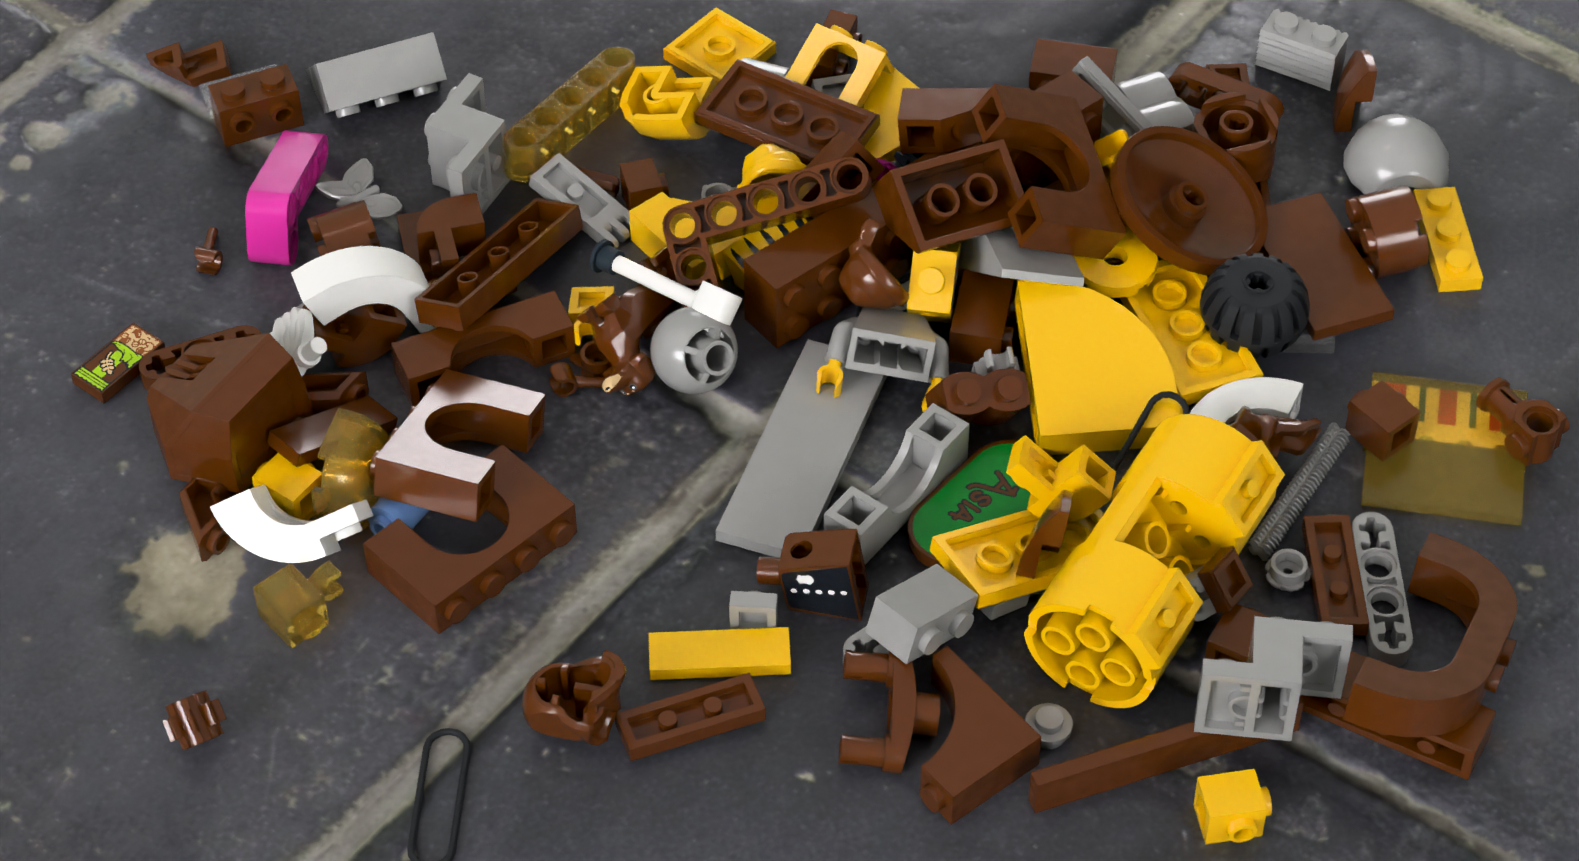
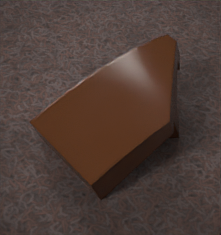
M222 40L186 53L183 52L178 42L146 53L151 66L192 87L212 84L233 77L228 50Z

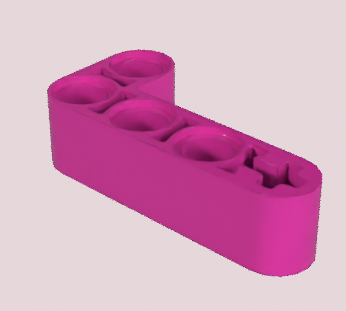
M284 130L247 193L245 220L247 254L250 262L288 266L295 264L299 242L298 216L326 167L328 159V137L326 134Z

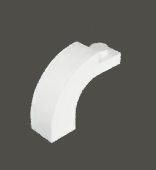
M378 246L350 247L322 255L291 272L302 302L323 325L328 324L356 307L380 303L388 304L401 310L420 333L437 328L432 325L419 323L414 299L425 291L429 285L421 266L402 252Z

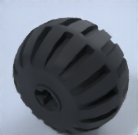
M1251 253L1250 256L1246 254L1234 256L1213 271L1201 293L1200 310L1207 331L1210 330L1211 337L1216 342L1221 344L1223 341H1226L1227 349L1237 353L1240 346L1246 347L1248 351H1251L1253 357L1258 359L1260 355L1264 358L1275 356L1297 341L1309 319L1310 302L1304 281L1287 262L1282 263L1280 258L1272 255L1267 258L1263 257V253Z

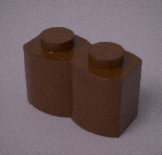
M998 369L985 376L973 372L954 373L944 378L925 394L927 408L934 403L967 423L972 421L985 426L1003 424L1031 404L1026 373L1016 369Z

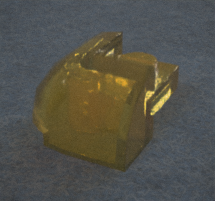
M338 408L317 456L320 460H325L322 470L321 488L314 487L311 491L315 520L367 499L371 508L380 498L374 496L375 477L370 475V464L376 450H381L389 441L390 436L378 423L365 415ZM366 519L361 521L360 525L362 529L370 526V523Z

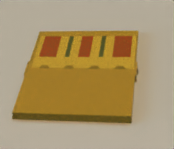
M1372 371L1371 387L1383 380L1396 392L1402 393L1421 412L1415 440L1384 462L1363 446L1365 461L1361 505L1521 526L1526 466L1507 452L1504 444L1506 436L1500 431L1501 422L1490 412L1481 411L1476 406L1477 397L1486 385ZM1511 389L1522 400L1527 399V390Z

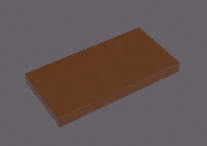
M739 59L734 62L694 113L696 123L756 148L761 144H774L796 154L806 166L840 130H843L865 146L880 126L879 114Z
M1321 192L1266 206L1268 232L1265 243L1259 252L1263 253V257L1268 258L1272 255L1280 258L1282 263L1287 262L1304 281L1310 302L1309 319L1305 328L1313 341L1393 320V306Z

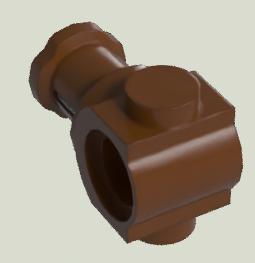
M1501 377L1489 382L1476 400V406L1481 411L1490 412L1501 422L1500 431L1506 436L1504 444L1507 452L1526 467L1530 464L1548 461L1552 457L1553 451L1559 447L1562 434L1570 428L1567 416L1560 409L1555 408L1545 400H1522L1510 389V383Z

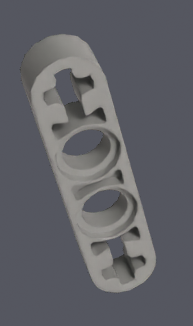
M1365 512L1359 514L1353 520L1352 533L1369 618L1368 633L1365 635L1367 650L1371 658L1400 667L1410 657L1413 634L1394 530L1391 521L1384 515L1377 512ZM1366 531L1372 532L1373 536L1377 538L1375 548H1370V537ZM1378 564L1384 566L1390 574L1385 577H1375L1370 575L1365 567ZM1381 600L1387 601L1396 608V611L1390 614H1382L1377 612L1371 604ZM1388 630H1392L1391 640L1393 646L1397 647L1395 649L1389 648L1388 643L1384 642L1385 632Z

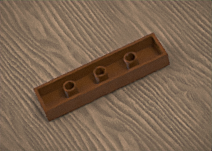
M540 198L532 200L414 299L419 323L432 325L433 327L449 328L454 331H465L478 318L483 316L485 312L498 303L506 294L583 229L579 205Z

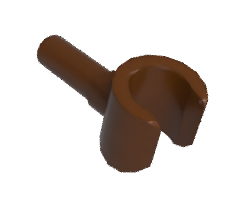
M215 227L208 229L203 246H197L194 250L195 258L199 260L196 265L197 272L217 275L221 269L223 261L222 252L214 250L218 236V229Z
M558 362L550 367L553 377L549 378V383L554 393L559 397L570 396L577 388H602V383L605 380V377L574 375L570 365L565 362Z

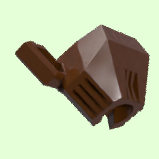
M270 333L191 345L150 386L147 395L148 408L154 433L171 479L189 482L179 492L184 515L202 562L207 561L213 554H221L230 541V536L221 527L210 506L244 492L253 483L252 476L256 473L259 466L269 461L278 453L267 444L269 431L368 396L369 387L366 371L312 373L301 376L293 357Z

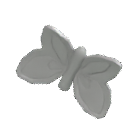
M362 158L353 164L345 172L342 181L320 182L315 187L325 197L337 200V208L364 200L371 218L376 220L391 218L401 212L403 208L397 197L380 193L378 185L374 184L369 187L374 181V167L367 158Z

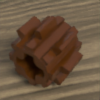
M207 690L165 706L169 718L162 722L170 742L178 739L182 750L224 734L220 722L227 718L219 698L211 701Z

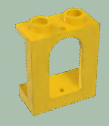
M816 23L785 78L806 85L822 55L827 49L832 48L858 60L853 74L838 99L862 108L881 72L884 71L892 75L895 69L887 56V50L881 45L870 40L863 44L854 40L853 36L841 27L832 25L829 29Z

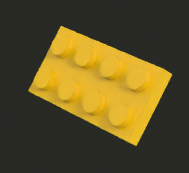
M1160 260L1157 264L1153 282L1148 287L1146 284L1144 287L1139 288L1137 294L1130 297H1120V300L1125 308L1137 316L1149 328L1160 343L1172 368L1177 393L1186 400L1188 405L1198 403L1208 393L1225 384L1247 378L1263 377V372L1251 351H1248V348L1240 346L1238 353L1227 349L1226 341L1219 344L1211 337L1210 330H1206L1201 316L1200 299L1203 288L1208 280L1207 275L1193 273L1179 268L1166 260Z
M1098 509L1086 518L1067 522L1059 552L1041 549L1034 579L1016 575L1026 542L1040 518L1028 510L932 536L930 552L946 571L978 594L975 607L981 609L1047 589L1073 549L1086 541L1104 513Z

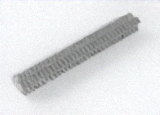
M1337 423L1329 424L1317 445L1314 446L1311 450L1312 452L1309 453L1307 459L1304 460V463L1296 472L1297 474L1294 475V478L1291 479L1292 481L1284 489V492L1281 494L1282 496L1273 505L1274 507L1271 508V511L1263 520L1264 522L1260 524L1261 526L1258 527V530L1255 531L1256 533L1250 539L1249 544L1251 546L1248 548L1252 555H1258L1262 561L1269 560L1268 558L1274 553L1273 550L1276 549V546H1279L1278 542L1282 541L1281 539L1287 534L1286 531H1289V527H1292V523L1297 519L1296 516L1300 515L1299 512H1302V509L1305 507L1304 505L1307 504V501L1310 500L1309 498L1315 493L1314 490H1317V486H1320L1319 483L1322 482L1327 472L1330 471L1329 468H1332V465L1335 464L1334 461L1337 460V457L1340 456L1339 454L1345 449L1344 447L1350 442L1347 437L1351 435L1349 431L1340 428Z

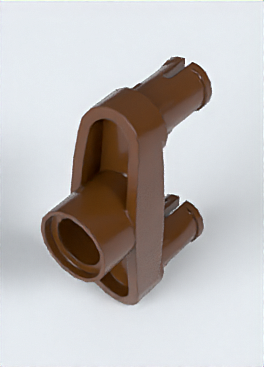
M846 650L843 661V679L880 682L889 688L887 734L884 735V738L841 734L838 763L881 767V772L901 774L912 735L933 737L937 735L940 716V694L916 692L913 662L905 664L889 650L887 654Z

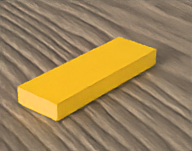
M789 627L649 633L650 680L737 677L750 673L751 676L791 674Z

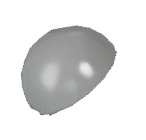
M1389 114L1372 119L1357 130L1344 151L1343 168L1350 182L1363 194L1394 186H1407L1415 189L1443 188L1448 184L1449 153L1433 127L1411 115Z

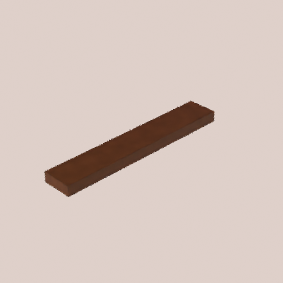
M1299 697L1293 732L1299 731L1304 705L1301 697ZM1194 721L1032 771L1028 800L1034 813H1038L1270 739L1194 732Z

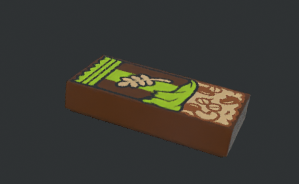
M133 322L71 373L73 384L102 403H106L140 374L139 362L146 354L165 348L164 341Z

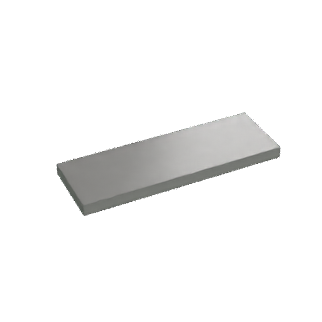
M808 339L715 530L716 541L772 557H781L784 540L788 534L817 531L887 376L847 369L845 366L840 367L843 372L842 393L840 396L834 398L835 384L824 383L821 386L820 393L817 394V371L823 365L828 364L825 362V356L829 345Z

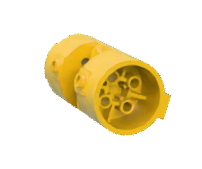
M1196 414L1171 416L1163 420L1156 427L1114 489L1111 496V504L1086 541L1073 549L1028 615V627L1024 632L1027 647L1035 661L1049 677L1063 688L1070 682L1081 690L1092 694L1091 703L1105 707L1130 708L1141 704L1147 699L1191 631L1195 621V614L1203 604V601L1185 575L1201 566H1205L1221 547L1234 546L1239 556L1274 501L1276 489L1285 474L1262 440L1251 441L1233 427L1219 420Z

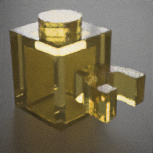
M328 560L319 566L307 579L292 563L288 564L253 587L259 616L291 649L304 640L315 637L324 627L329 625L325 601L333 600L344 593L343 587L336 581V579L341 577L340 571Z

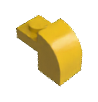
M1026 435L1013 444L1006 471L1019 487L1030 492L1027 510L1038 517L1042 515L1049 504L1063 490L1072 491L1073 496L1068 522L1086 518L1111 500L1116 471L1084 444L1063 460L1057 462Z

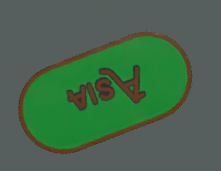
M1003 440L983 446L915 507L908 521V537L912 553L920 562L929 568L935 564L944 568L930 552L932 536L1027 510L1030 492L1019 487L1012 477L1006 473L1012 446L1017 441Z

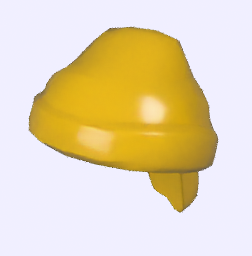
M761 144L745 156L742 168V182L737 185V188L803 170L806 165L800 161L796 154L774 144ZM767 194L761 197V199L774 197L776 195Z

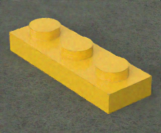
M1456 188L1414 189L1413 194L1423 217V220L1418 221L1421 234H1427L1428 258L1438 292L1480 290L1483 275Z

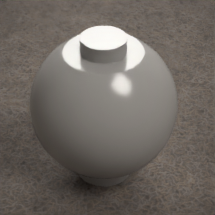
M684 307L673 311L659 323L651 339L650 356L657 375L666 385L686 394H703L718 388L729 378L737 362L738 344L731 326L708 317L692 307Z

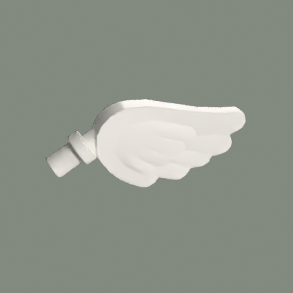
M293 307L291 312H286L282 318L276 319L273 331L270 332L273 338L293 357L301 376L305 374L308 368L318 364L321 355L327 350V344L324 339L320 337L314 338L312 312L307 309Z

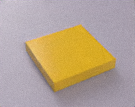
M716 7L663 48V58L693 77H714L716 84H718L737 59L742 60L746 57L763 62L768 60L776 53V42Z

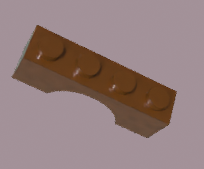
M555 290L490 310L478 318L465 331H454L453 329L439 327L391 343L395 374L411 406L419 404L424 398L428 386L431 383L435 384L446 369L461 372L470 363L486 356L510 355L521 358L537 368L576 353L574 325Z

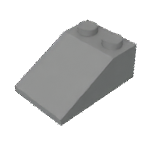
M1013 227L961 241L959 268L1001 278L1084 286L1085 278L1073 255L1020 248Z

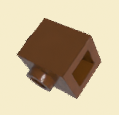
M1383 380L1368 390L1362 389L1350 399L1347 406L1348 415L1345 429L1382 462L1415 440L1421 411L1414 407L1402 393L1396 392Z

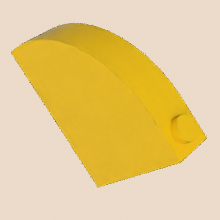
M1017 281L1014 304L1024 373H1026L1031 400L1029 407L1034 442L1049 455L1071 454L1083 444L1092 452L1121 450L1148 401L1160 392L1171 391L1177 393L1172 368L1160 343L1137 316L1123 305L1095 290L1086 287L1036 281ZM1163 398L1157 401L1130 449L1143 448L1156 427L1163 420L1171 416L1183 414L1181 405L1171 398Z

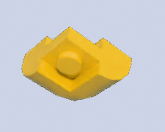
M672 66L635 67L622 92L619 104L625 119L641 135L659 140L699 139L705 137L710 129L697 124L694 113L717 84L714 77L677 78Z

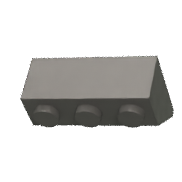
M434 32L317 63L306 69L324 114L335 111L337 118L361 112L359 104L374 100L376 108L399 102L398 93L413 90L415 97L438 91L436 83L447 80Z

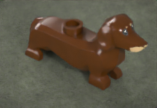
M667 247L656 252L651 259L646 257L638 262V264L677 282ZM638 284L636 288L626 291L621 296L617 297L614 293L596 307L594 305L589 306L576 317L582 323L591 324L595 346L601 350L611 365L610 368L603 372L605 380L602 383V388L606 393L619 391L624 396H630L644 390L654 378L655 369L651 359L645 353L640 352V339L642 336L645 339L653 336L655 329L663 320L662 318L678 303L677 301Z

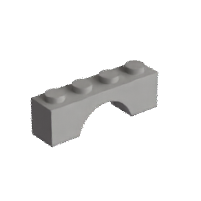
M932 403L906 430L898 454L882 478L871 488L863 492L851 486L824 513V530L857 529L866 565L909 520L915 507L968 459L969 423Z

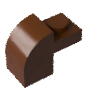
M476 193L439 200L428 206L419 216L416 224L419 264L429 262L432 275L440 274V277L443 276L459 262V257L467 256L486 240L485 223Z
M376 303L356 307L326 325H323L312 313L314 338L320 337L325 340L327 351L332 352L338 367L360 366L380 358L391 349V343L397 341L407 326L402 311L388 304ZM304 304L302 308L309 310Z

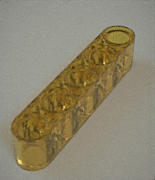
M610 47L601 51L508 129L504 134V173L506 176L518 182L530 181L531 175L556 154L565 155L620 107L619 103L622 92L635 69L634 53L623 47Z

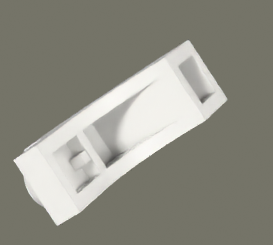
M1256 377L1234 381L1208 393L1193 407L1190 414L1210 417L1230 426V424L1236 421L1238 411L1243 406L1250 408L1253 414H1268L1296 419L1300 408L1303 383L1273 377Z
M266 484L248 489L210 506L221 527L239 545L260 557L285 563L313 561L341 551L338 541L363 531L360 522L374 516L367 499L317 520L298 519L278 507L272 499Z

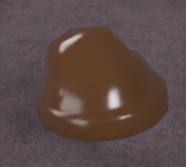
M867 218L861 226L858 238L849 246L850 257L843 266L838 278L840 286L849 300L856 306L883 310L895 306H904L909 299V293L870 249L879 222Z

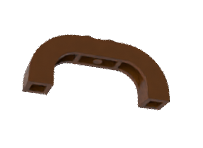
M1430 532L1418 555L1407 592L1434 601L1454 612L1467 628L1464 638L1453 660L1447 666L1434 671L1419 672L1405 670L1367 656L1353 683L1343 717L1344 721L1387 735L1401 737L1437 736L1464 726L1477 713L1486 692L1490 691L1495 694L1497 692L1505 667H1508L1517 640L1509 638L1518 606L1514 589L1505 575L1487 558L1459 542Z

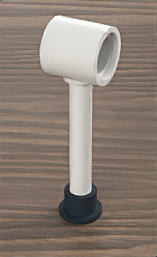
M607 239L601 240L595 246L590 256L589 265L592 271L596 273L604 271L610 275L620 274L729 326L743 299L704 280L699 289L694 291L625 258V253L614 248L613 242Z

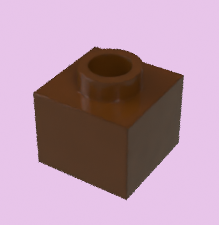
M652 157L619 164L621 194L628 210L635 208L661 192H664L669 197L666 176L664 172L657 173Z

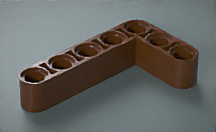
M844 157L678 205L670 209L664 216L662 224L677 282L694 291L699 289L703 280L723 289L711 244L857 203L865 199L872 188V177L865 164L857 158ZM850 170L859 171L862 174V181L857 188L847 190L840 186V180L844 173ZM814 182L820 185V193L815 200L805 202L799 199L798 193L804 184ZM767 194L776 195L779 203L773 212L762 214L757 211V204L761 197ZM725 206L735 207L737 216L733 223L728 226L717 225L716 215L718 211ZM684 218L694 219L695 229L690 236L686 238L675 236V227L680 220ZM695 259L705 260L706 271L703 276L694 280L688 279L686 276L687 265Z

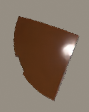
M1369 50L1354 51L1342 73L1333 105L1334 132H1350L1355 103L1372 102L1377 68Z
M1063 490L1042 513L1026 542L1016 575L1034 579L1041 549L1059 552L1070 513L1072 491Z

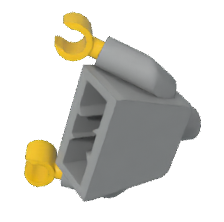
M863 307L858 317L843 320L834 327L825 356V362L828 364L823 365L817 371L816 392L817 394L820 393L821 386L824 383L835 384L834 398L839 397L842 393L843 372L840 367L845 366V368L929 382L931 385L926 392L927 394L939 382L949 376L948 344L941 336L931 330L926 317L920 314L897 311L895 309L883 310ZM925 397L921 405L923 412L927 409Z

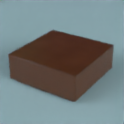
M1234 546L1221 547L1197 573L1217 613L1230 612L1253 586Z

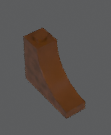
M946 646L933 655L931 684L945 700L953 725L941 748L927 762L921 765L919 792L927 808L934 813L939 812L952 825L1039 765L1042 736L960 657Z

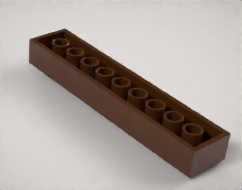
M1069 70L1035 90L1076 98L1093 144L1100 139L1104 97L1074 72ZM981 141L946 153H926L907 165L983 145V142ZM1007 148L1019 181L1026 186V191L1031 186L1044 188L1059 179L1048 165L1034 155L1025 151ZM871 188L869 195L865 199L826 211L743 260L745 320L774 347L779 348L790 340L798 339L810 328L824 320L833 318L839 311L852 304L841 288L838 278L843 266L850 257L849 246L858 238L861 226L867 218L879 222L870 249L895 279L900 278L906 271L911 269L913 250L886 226L873 188Z

